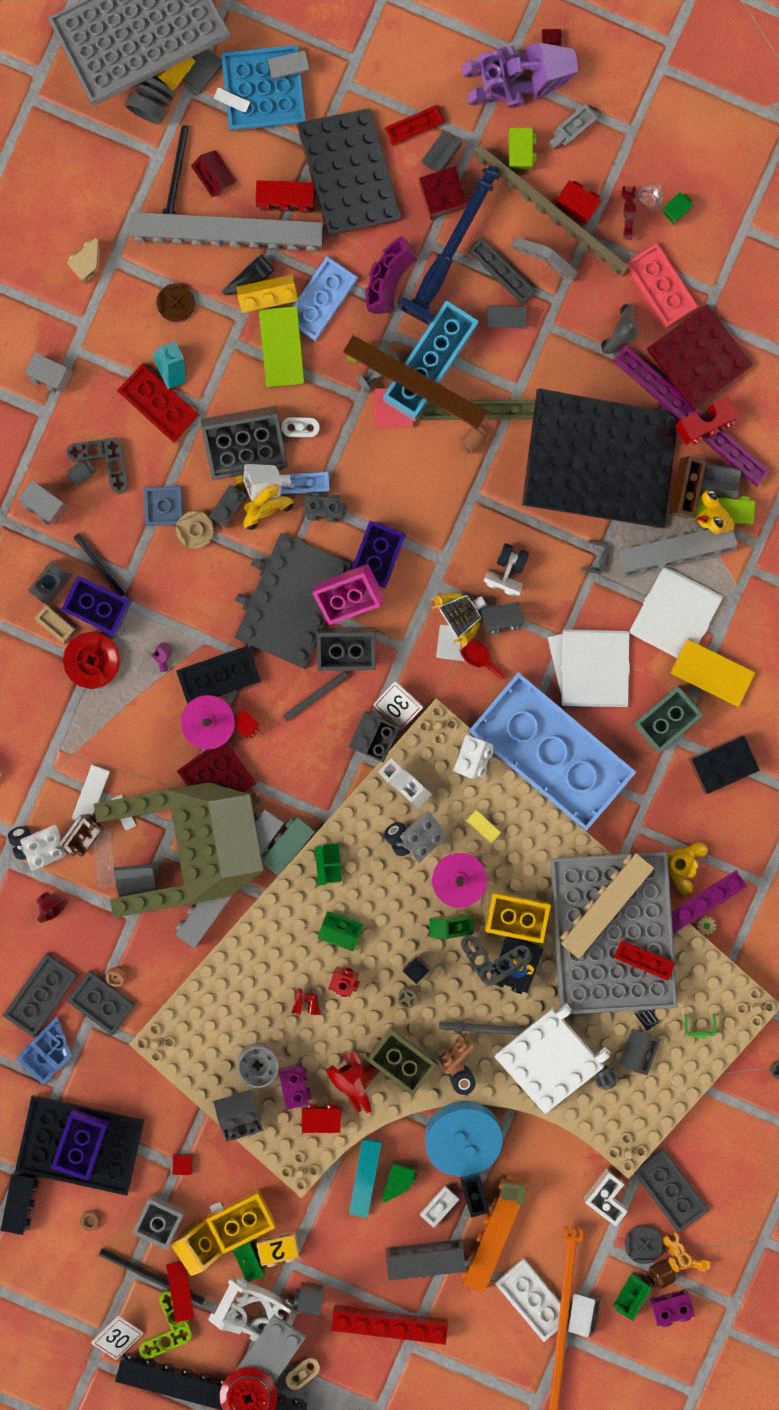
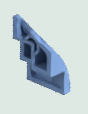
M55 1017L15 1059L42 1085L56 1071L60 1070L72 1056L59 1019Z

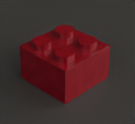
M456 166L419 178V186L430 220L467 207V200Z

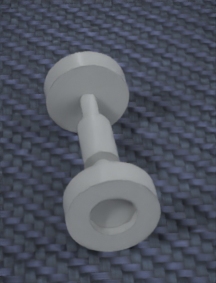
M395 352L389 354V356L401 362ZM374 371L373 375L367 379H364L361 374L355 378L364 392L367 393L371 390L367 383L374 378L381 377V374Z

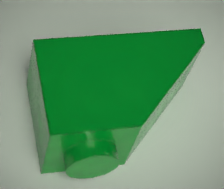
M449 915L429 918L430 938L450 939L474 934L473 915Z
M392 1161L382 1195V1202L386 1203L408 1191L411 1184H415L417 1173H414L415 1167Z

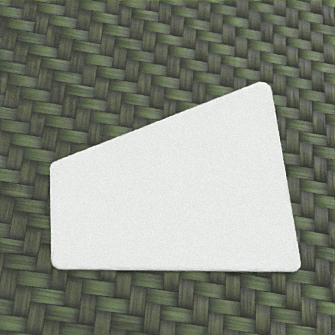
M440 625L436 657L465 661L459 650L461 643H453L457 637L448 625Z

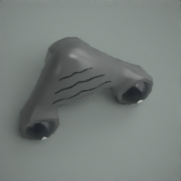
M631 303L625 304L620 308L621 318L614 327L612 337L603 340L601 343L603 353L611 354L622 344H629L637 337L640 329L635 319V308Z

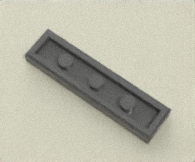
M482 237L468 250V253L521 305L536 292Z

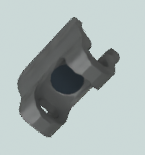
M52 559L28 589L29 593L42 603L49 605L72 577V574L61 569Z

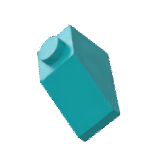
M177 342L160 346L152 356L167 389L184 384V357Z

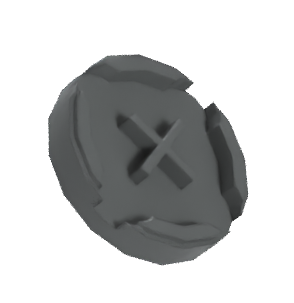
M644 1224L635 1226L625 1237L626 1253L636 1263H652L662 1253V1237L652 1226Z

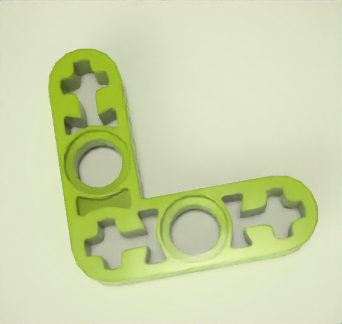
M169 1289L162 1291L159 1302L171 1329L150 1337L141 1343L139 1352L145 1359L153 1358L189 1342L192 1337V1328L189 1321L175 1323L171 1319L170 1315L174 1312L173 1307L167 1310L170 1308V1304L168 1301H164L166 1294L171 1297ZM182 1329L184 1332H188L186 1338L179 1336L176 1339L177 1342H175L174 1336L179 1335ZM162 1337H169L171 1344L163 1346L160 1341ZM155 1340L157 1341V1346L152 1348L151 1353L144 1351L146 1345L152 1347L156 1343Z

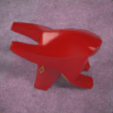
M345 1051L342 1054L347 1064L339 1069L332 1065L326 1069L327 1074L333 1085L339 1091L346 1094L357 1113L362 1111L361 1106L366 1113L371 1112V1106L365 1089L380 1070L372 1064L362 1066L356 1051H352L350 1054L348 1051Z

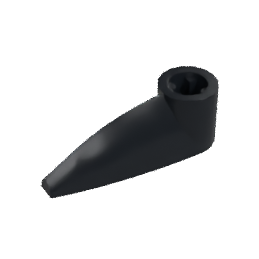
M261 254L222 292L224 295L236 294V287L263 281L272 274L275 268Z

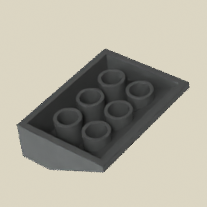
M277 405L201 419V429L212 480L244 475L245 464L274 465L277 469L288 467Z

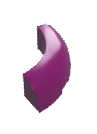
M403 236L395 239L383 250L384 254L378 263H374L370 271L369 277L371 278L365 294L366 306L369 312L383 314L395 310L394 292L396 285L404 271L417 261L412 247Z

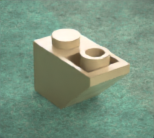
M96 238L88 240L79 253L75 252L68 258V266L84 284L99 272L101 244Z

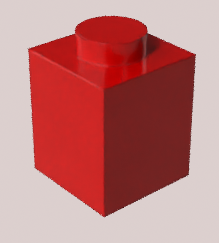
M243 709L234 717L235 728L245 738L249 736L253 738L260 731L258 727L261 725L246 709Z

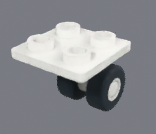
M505 543L497 560V564L503 567L506 566L507 562L509 563L504 575L487 569L484 582L491 588L497 589L498 587L505 590L504 592L508 595L515 596L516 594L520 596L523 584L508 578L512 565H514L513 571L522 573L529 552L520 550L519 554L512 552L513 546Z
M52 825L32 835L30 829L25 826L16 827L8 833L10 844L17 846L12 849L15 858L19 860L27 859L31 871L66 857L64 847L59 844L61 837L56 825Z

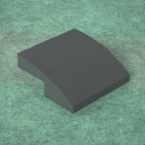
M153 864L114 867L119 897L157 890Z

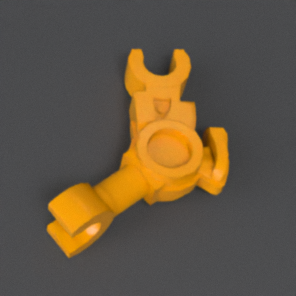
M676 1232L671 1234L673 1242L670 1241L668 1236L663 1238V1242L670 1248L669 1252L672 1256L669 1258L668 1263L675 1272L690 1267L697 1268L701 1272H706V1269L710 1270V1261L693 1260L685 1252L682 1243L679 1244V1236Z

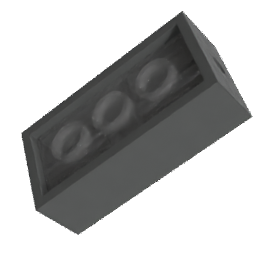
M462 1239L386 1248L389 1281L466 1272Z

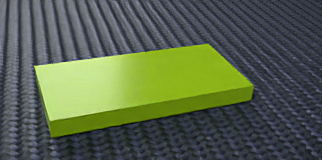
M298 307L259 310L266 387L305 384Z

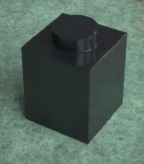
M415 954L403 967L402 971L417 985L430 971V966Z

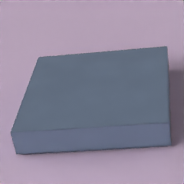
M182 486L144 488L145 526L177 524L179 518L184 514Z

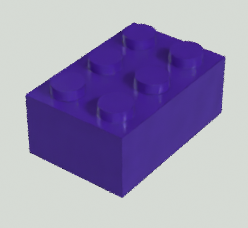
M369 521L351 570L368 564L379 587L386 589L406 534Z
M77 576L61 610L116 636L132 601L81 576Z
M73 1109L69 1115L51 1168L88 1181L93 1172L110 1121Z

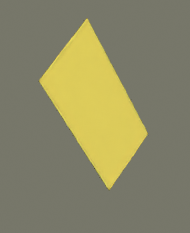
M477 810L466 820L490 843L501 833Z

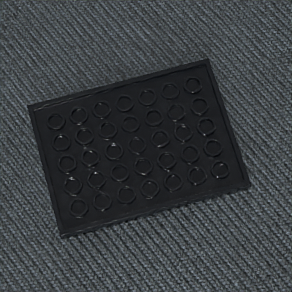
M541 388L537 389L522 506L664 528L677 433L675 425L678 423V418L670 412Z

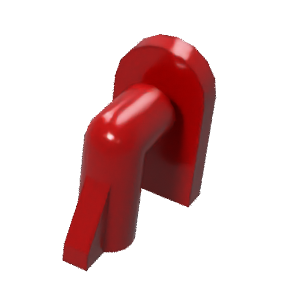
M297 988L296 1000L291 1013L301 1015L302 988ZM304 993L303 1002H309V1015H321L317 1004L318 997L314 993Z

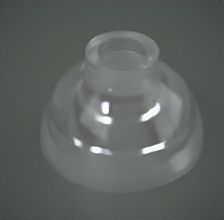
M659 183L647 184L641 187L638 191L640 202L647 208L658 209L663 202V187Z

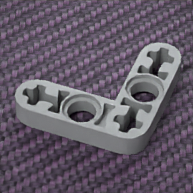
M516 237L511 245L514 250L521 254L543 260L568 281L573 282L578 274L571 265L547 246Z

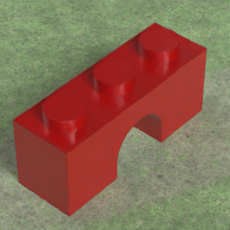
M729 395L716 401L707 409L711 416V422L701 420L697 412L681 419L675 425L685 445L690 443L696 445L704 440V436L709 435L711 437L720 432V428L725 426L727 429L736 423L735 420L740 414Z

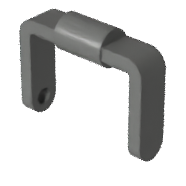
M588 540L589 544L605 548L599 562V571L581 567V570L601 574L604 566H607L609 547L607 544Z

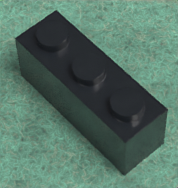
M17 1171L12 1173L0 1231L24 1235L26 1230L30 1229L32 1219L29 1218L30 1211L34 1210L35 1206L33 1194L34 1192L37 1193L39 1181H36L37 1176Z

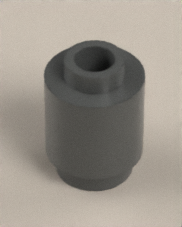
M87 459L68 469L69 474L66 476L72 485L76 483L79 486L93 477L92 474L96 471Z

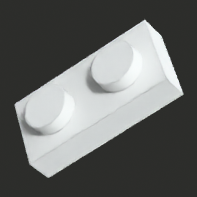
M445 1185L420 1212V1216L434 1228L459 1201V1197Z

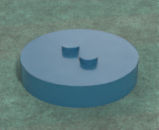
M461 1101L442 1107L430 1118L424 1133L425 1147L430 1161L437 1169L452 1176L463 1177L484 1171L495 1162L502 1149L503 1138L496 1116L488 1108L475 1102Z

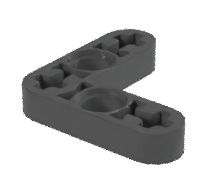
M109 438L75 443L67 448L66 454L74 462L106 458L109 483L112 491L117 494L127 491L128 479L123 446L118 439ZM112 442H114L116 445H119V448H116L115 451L116 455L121 456L120 458H109V456H113V451L109 449V446L112 445ZM92 445L99 446L100 452L97 455L90 454L89 449ZM83 446H86L85 451L88 455L87 457H84V453H79L77 455V458H75L74 455H71V452L74 451V448H77L78 451L84 450ZM114 461L121 462L122 467L119 471L111 469V464ZM123 473V477L119 476L120 482L124 483V486H121V490H118L117 487H114V484H117V478H112V475Z
M467 935L461 941L463 951L481 981L487 986L495 985L528 964L532 959L531 951L526 946L520 945L491 962L475 936ZM471 941L476 949L475 952L471 950L467 942ZM521 951H522L523 953H525V954H524V955H525V958H524V959H522V958L520 957V954H519V953H520ZM477 956H484V963L481 965L475 964ZM511 957H514L516 959L515 961L517 962V964L514 963ZM504 961L511 963L508 970H501V964ZM497 967L501 974L498 975L494 968ZM488 972H489L490 974H492V975H491V977H492L491 980H489L488 978H486V977H487L486 974H487Z

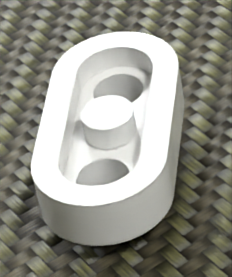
M289 417L282 422L281 430L287 437L313 438L319 433L320 426L314 418ZM289 425L295 426L293 431H289L287 428ZM312 425L314 430L311 432L307 431V426Z

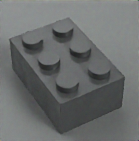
M375 627L317 628L318 671L376 669Z

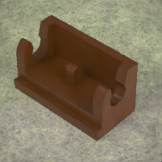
M91 814L79 815L59 844L71 855L75 856L77 853L82 857L104 827L97 823Z

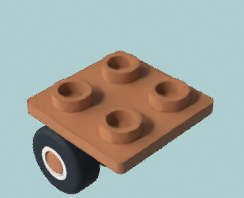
M467 1033L463 1036L460 1035L455 1040L454 1045L450 1049L445 1050L440 1057L442 1068L446 1074H449L453 1089L461 1095L471 1093L476 1085L472 1071L464 1065L463 1058L474 1048L473 1042Z

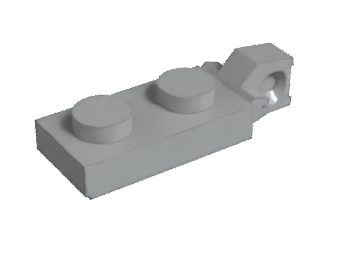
M584 104L557 127L553 133L555 137L550 141L549 145L554 150L561 144L564 146L570 144L597 121L598 117L587 104Z

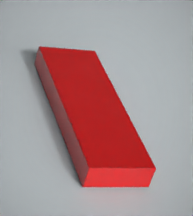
M435 105L386 126L385 131L391 145L395 146L445 124L438 105Z
M620 940L613 957L667 981L675 966V962L623 940Z
M182 1261L166 1264L175 1323L195 1320L187 1269Z

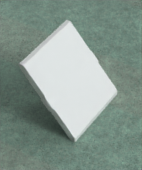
M668 567L663 568L652 589L644 598L643 606L629 633L677 658L686 639L699 644L702 636L707 632L709 623L723 596Z
M563 629L561 662L562 706L628 707V681L630 675L629 631Z

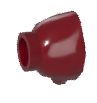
M49 892L43 893L37 899L40 912L37 920L40 923L53 920L65 909L68 900L51 895Z

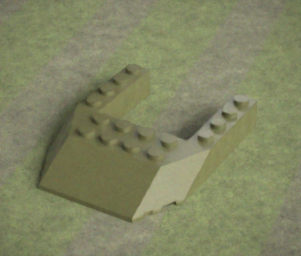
M204 783L93 804L97 823L171 810L184 881L182 886L110 899L113 918L230 897L264 871L250 794L213 783Z

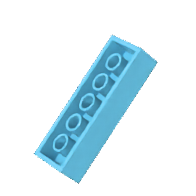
M446 300L405 362V365L440 384L477 329L479 321ZM395 382L391 383L383 395L385 403L413 421L417 420L428 403L427 400Z

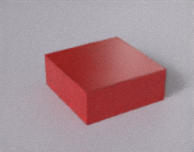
M173 1154L172 1175H192L193 1154Z

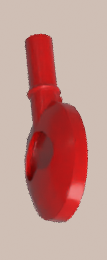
M472 639L460 650L462 658L468 664L478 668L486 667L501 680L506 675L505 672L490 661L489 650L480 641Z

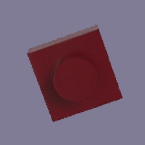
M542 29V43L562 47L561 29Z

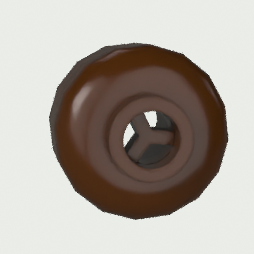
M662 1259L650 1266L648 1278L654 1287L662 1289L676 1281L677 1272L671 1268L667 1260Z

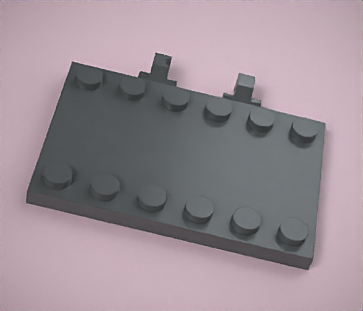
M280 533L269 560L265 558L263 562L254 558L250 566L261 570L259 574L261 579L254 595L250 594L249 598L237 594L235 601L244 604L242 609L246 613L234 638L305 669L317 642V628H323L326 622L312 591L316 583L347 572L351 564Z

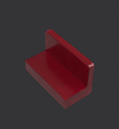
M216 150L200 155L191 165L211 197L217 196L225 187L236 182Z

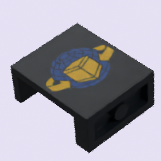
M505 936L499 958L517 946L524 945L531 951L532 959L528 964L495 985L499 987L509 986L511 991L522 994V992L528 993L544 949L542 946L526 940ZM521 951V952L519 953V954H520V957H521L522 959H524V958H525V955H524L525 953H523V952ZM511 957L514 963L517 964V962L515 961L516 959L514 957ZM504 961L501 964V970H508L511 963ZM495 967V970H496L497 974H498V975L501 974V973L498 971L497 967Z

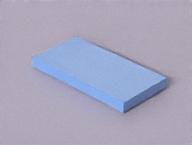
M328 256L319 266L299 296L298 301L292 306L298 307L300 332L315 342L359 279Z

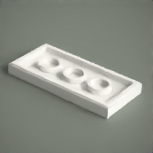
M523 1257L494 1283L543 1342H545L558 1331L561 1301Z

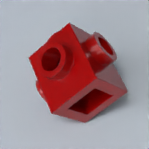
M337 966L333 972L328 989L336 992L339 996L350 997L353 991L357 992L360 984V981L357 980L359 973H356L355 970L349 967L342 968Z

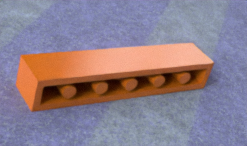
M507 1173L505 1178L501 1177L497 1188L500 1190L498 1195H494L492 1198L490 1214L487 1213L483 1220V1224H485L484 1229L477 1234L476 1242L478 1243L476 1248H472L468 1257L470 1262L468 1267L465 1266L466 1272L461 1273L464 1285L483 1293L486 1291L521 1206L516 1204V1201L502 1200L500 1198L502 1179L524 1181ZM525 1181V1184H526L525 1194H526L529 1185H528V1182Z

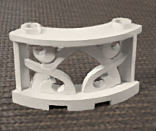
M237 1278V1280L229 1279L228 1283L230 1285L216 1312L211 1313L208 1320L220 1330L237 1334L243 1331V1333L251 1335L249 1339L256 1341L263 1329L258 1328L260 1323L267 1324L274 1314L281 1319L284 1318L283 1315L278 1313L280 1309L289 1313L285 1322L291 1326L300 1312H297L294 1301L290 1299L285 1300L264 1288L248 1283L242 1278ZM238 1291L243 1293L241 1296L236 1295ZM261 1301L268 1318L260 1317L253 1320L250 1324L247 1323V1315L242 1307L252 1302ZM236 1311H239L242 1314V1317L240 1319L235 1318L237 1315H239Z

